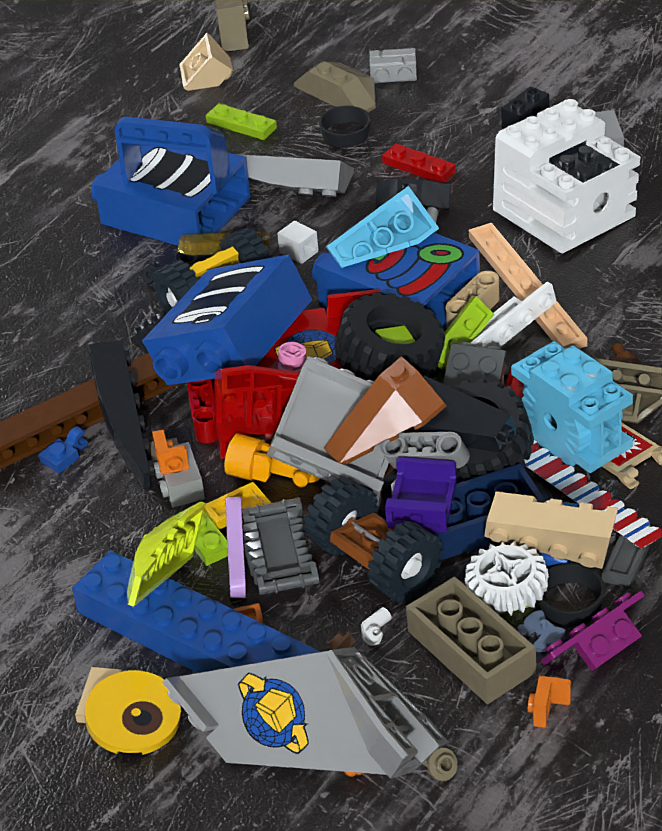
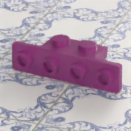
M642 590L634 596L628 592L614 602L617 607L611 612L607 607L592 617L595 623L589 627H586L584 623L568 633L571 639L563 643L559 639L545 650L548 655L541 660L543 666L574 646L589 669L593 671L642 637L624 612L645 596Z

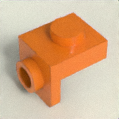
M539 676L536 693H530L528 701V712L533 713V726L547 727L551 703L570 705L571 680Z

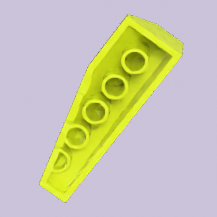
M201 501L165 520L159 526L154 527L150 533L143 536L135 553L127 589L128 605L136 606L193 557L206 503Z

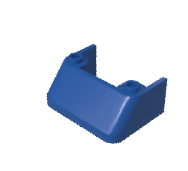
M122 117L115 126L114 132L123 183L128 184L142 162L139 145L206 152L212 194L218 193L230 171L226 139L217 129L200 124L135 117Z

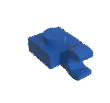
M79 427L71 429L65 442L58 438L38 454L40 462L60 474L79 458L78 451L85 448L88 444V441L81 437L85 434V431Z

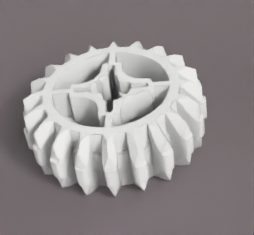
M502 541L500 546L495 547L490 544L488 550L479 549L478 556H471L470 564L467 565L465 585L492 610H495L498 615L503 611H508L512 616L514 610H520L524 613L525 606L535 607L536 600H542L544 592L547 591V578H549L543 556H539L536 549L529 550L527 544L519 547L515 541L511 545H505Z

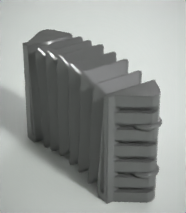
M300 498L282 499V501L263 505L256 504V506L241 509L244 522L245 555L248 567H250V575L254 576V583L258 585L259 595L274 592L277 594L279 591L319 584L316 563L312 562V555L308 554V547L306 546V540H304L303 510Z

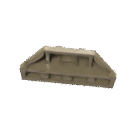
M323 61L294 82V87L335 107L356 106L366 110L368 113L376 108L374 78L342 63Z
M593 358L613 372V381L633 394V404L622 410L623 422L638 424L662 405V368Z

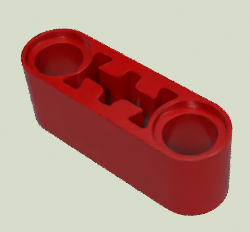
M211 379L188 382L187 389L196 440L201 443H212L217 440Z

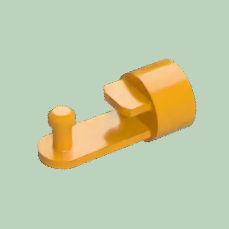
M237 433L228 445L224 461L227 475L250 481L259 480L266 482L271 473L293 478L294 484L298 487H305L308 483H314L320 479L267 456L266 454L271 444L265 443L262 439Z

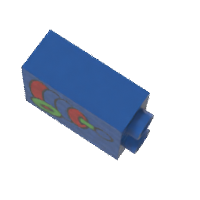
M432 233L417 245L344 268L339 266L330 252L322 253L316 259L312 269V278L317 282L319 306L327 309L328 295L380 289L382 295L393 293L398 297H409L415 303L418 301L424 305L426 310L430 309L434 313L435 319L438 318L442 327L446 325V304L480 273L479 250L442 235Z

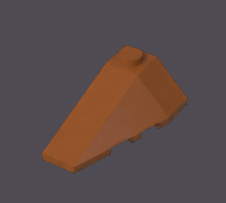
M401 356L377 377L324 449L336 462L346 465L372 452L375 445L387 439L392 442L399 438V433L411 427H414L416 430L424 426L446 407V404L422 375Z

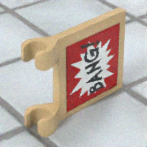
M622 423V431L633 438V447L602 467L616 475L625 486L632 489L639 485V481L634 479L639 475L638 470L634 466L651 456L662 466V446L657 445Z

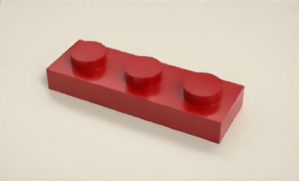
M396 143L382 155L383 164L434 182L444 183L456 172L454 163Z

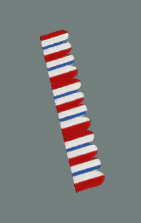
M534 440V444L531 446L532 454L530 459L524 460L529 469L579 505L580 503L593 504L594 510L606 511L607 506L618 507L613 529L642 549L662 537V529L650 527V521L646 518H636L637 512L635 510L623 509L624 503L622 501L611 500L612 495L607 491H598V484L586 482V476L581 473H574L575 470L572 466L561 465V458L550 456V451L546 448H538V442Z

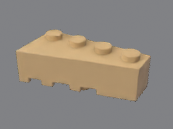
M496 492L486 521L484 537L490 538L497 543L503 541L504 543L512 544L515 541L518 546L527 544L529 550L536 549V551L549 554L556 559H567L578 562L585 567L602 569L618 507L607 506L606 511L594 510L593 504L580 503L579 507L563 505L562 500L550 499L541 503L537 502L534 496Z

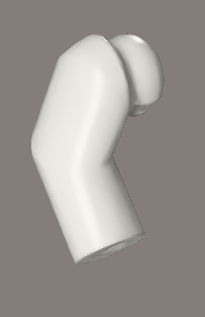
M380 608L361 624L362 639L370 646H375L381 642L383 637L381 627L391 620V614L386 608Z

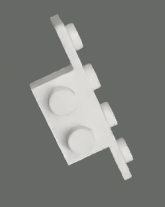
M546 282L523 301L514 296L494 312L495 315L479 336L471 343L476 347L487 348V346L501 347L512 339L513 336L556 303L552 284Z

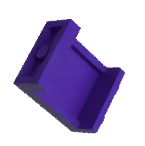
M398 457L397 477L392 498H387L385 505L387 528L395 529L396 525H404V522L410 521L411 523L419 524L429 532L447 533L457 486L456 462Z

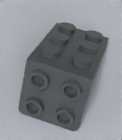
M461 342L460 345L451 344L443 384L456 387L461 385L462 381L469 380L472 383L476 382V379H486L487 383H491V381L501 383L503 375H509L511 369L506 351L497 346H487V348L476 347L468 342Z

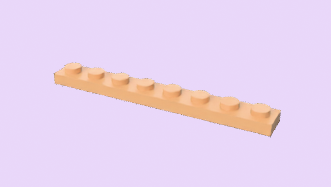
M492 223L469 230V239L519 300H525L543 285ZM557 301L535 319L549 338L565 349L572 345L578 349L587 346V337Z

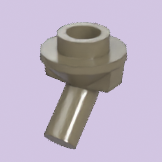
M438 748L422 765L428 768L427 774L434 779L447 781L456 773L457 758L451 750Z

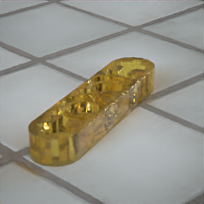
M255 231L257 232V237L260 236L263 239L264 246L267 245L269 249L271 236L265 232ZM235 232L182 235L179 237L178 251L187 255L216 254L221 250L219 247L221 240Z

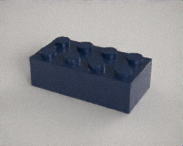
M521 463L457 483L447 533L430 532L439 538L443 545L440 549L443 551V557L439 558V561L495 543L492 539L484 537L486 521L496 492L534 496L537 502H545V499Z

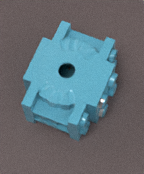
M553 341L511 366L512 375L524 383L522 402L529 417L534 440L543 448L548 449L551 454L561 458L562 462L566 465L574 466L578 464L587 472L592 473L633 447V438L622 431V410L633 404V394L613 381L612 371L574 345L565 349Z

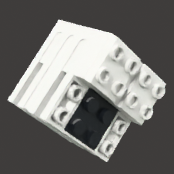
M573 99L564 100L555 106L537 113V117L530 116L514 125L508 126L499 131L495 141L493 210L560 253H564L635 217L636 208L629 203L637 200L636 183H638L639 174L631 169L640 165V156L604 136L605 122L595 116V111L590 109L584 110L578 107V102Z

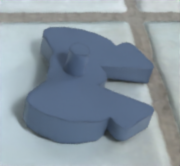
M541 610L533 612L525 619L524 624L518 625V632L524 638L536 632L538 639L533 644L536 647V652H546V648L559 639L564 641L566 637L565 629L553 626L552 623L545 619L544 612Z

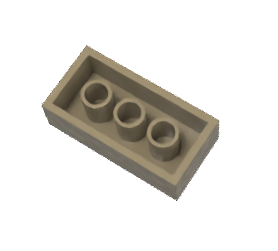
M456 577L451 578L406 606L408 632L487 705L536 673V647Z

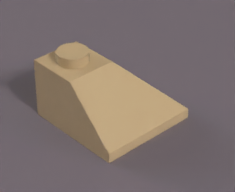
M208 33L204 35L179 64L183 87L187 91L219 86L231 76L233 71L230 57Z

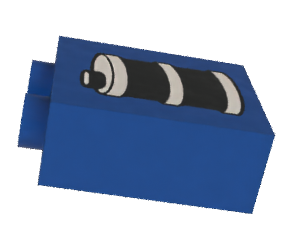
M139 145L142 162L128 184L123 183L120 160L118 159L104 174L101 173L94 179L91 188L92 199L98 205L101 224L199 252L208 245L251 197L246 157L228 153L230 171L218 193L212 194L206 152Z
M289 254L209 269L150 331L142 342L153 360L152 364L155 372L167 385L215 379V372L223 368L247 365L256 366L313 299Z

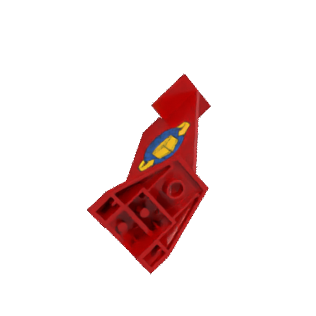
M380 289L328 295L327 314L324 308L303 310L256 366L247 365L223 368L215 372L214 418L221 459L225 458L228 445L237 433L262 439L265 443L271 444L300 372L278 369V363L280 362L278 358L279 347L287 342L300 343L306 348V359L308 356L312 358L318 357L327 361L330 366L343 369L335 354V341L343 313L348 308V305L356 299L358 300L365 295L370 297L373 293H381Z

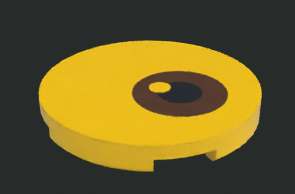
M131 670L118 672L101 680L87 697L85 704L86 727L94 741L110 752L116 754L118 752H142V755L160 749L173 738L178 730L181 705L171 700L168 695L169 690L162 683L164 681L163 678L145 671Z

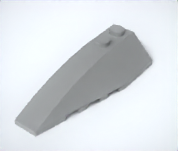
M236 154L246 157L249 179L275 187L299 190L298 194L313 195V192H322V196L336 197V193H345L354 173L353 167L339 160Z

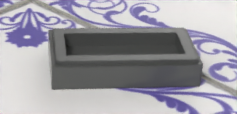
M620 534L602 572L603 582L631 589L650 544L641 549Z

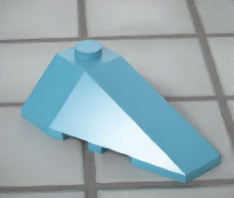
M407 186L326 246V248L339 266L344 268L417 245L438 230L439 227L410 187Z

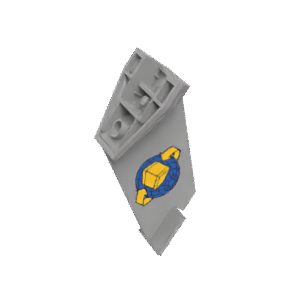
M355 647L166 678L162 682L169 690L168 695L171 700L181 705L189 714L188 720L195 728L202 730V732L214 730L206 739L226 763L384 774L392 779L413 772L425 763L435 750L445 748L449 744L448 740L429 718Z

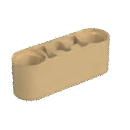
M493 271L478 273L446 304V328L450 326L472 297L477 296L489 309L498 303L500 296L499 276Z

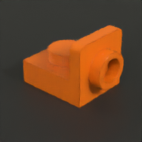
M164 430L153 431L155 453L161 475L188 470L189 464L186 447L184 445L173 447L172 440L166 441Z

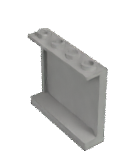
M308 356L302 366L266 455L330 483L335 478L339 481L340 477H350L377 497L384 483L382 480L389 464L380 450V443L375 445L372 452L346 465L336 462L324 449L374 381H365L356 377L353 372L347 369H337L330 366L324 359Z

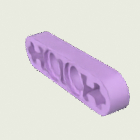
M226 497L230 598H245L241 497Z

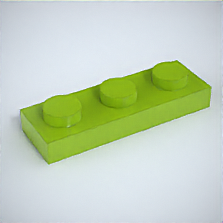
M218 103L206 114V122L262 140H265L277 129L276 120Z
M477 296L472 297L445 331V345L438 363V367L444 373L446 372L451 344L471 343L479 336L495 315Z

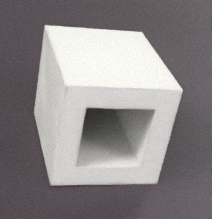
M295 220L277 233L279 252L283 255L289 254L291 259L301 264L319 252L317 231Z

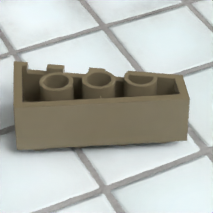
M215 0L222 49L225 52L249 49L245 20H249L247 0Z

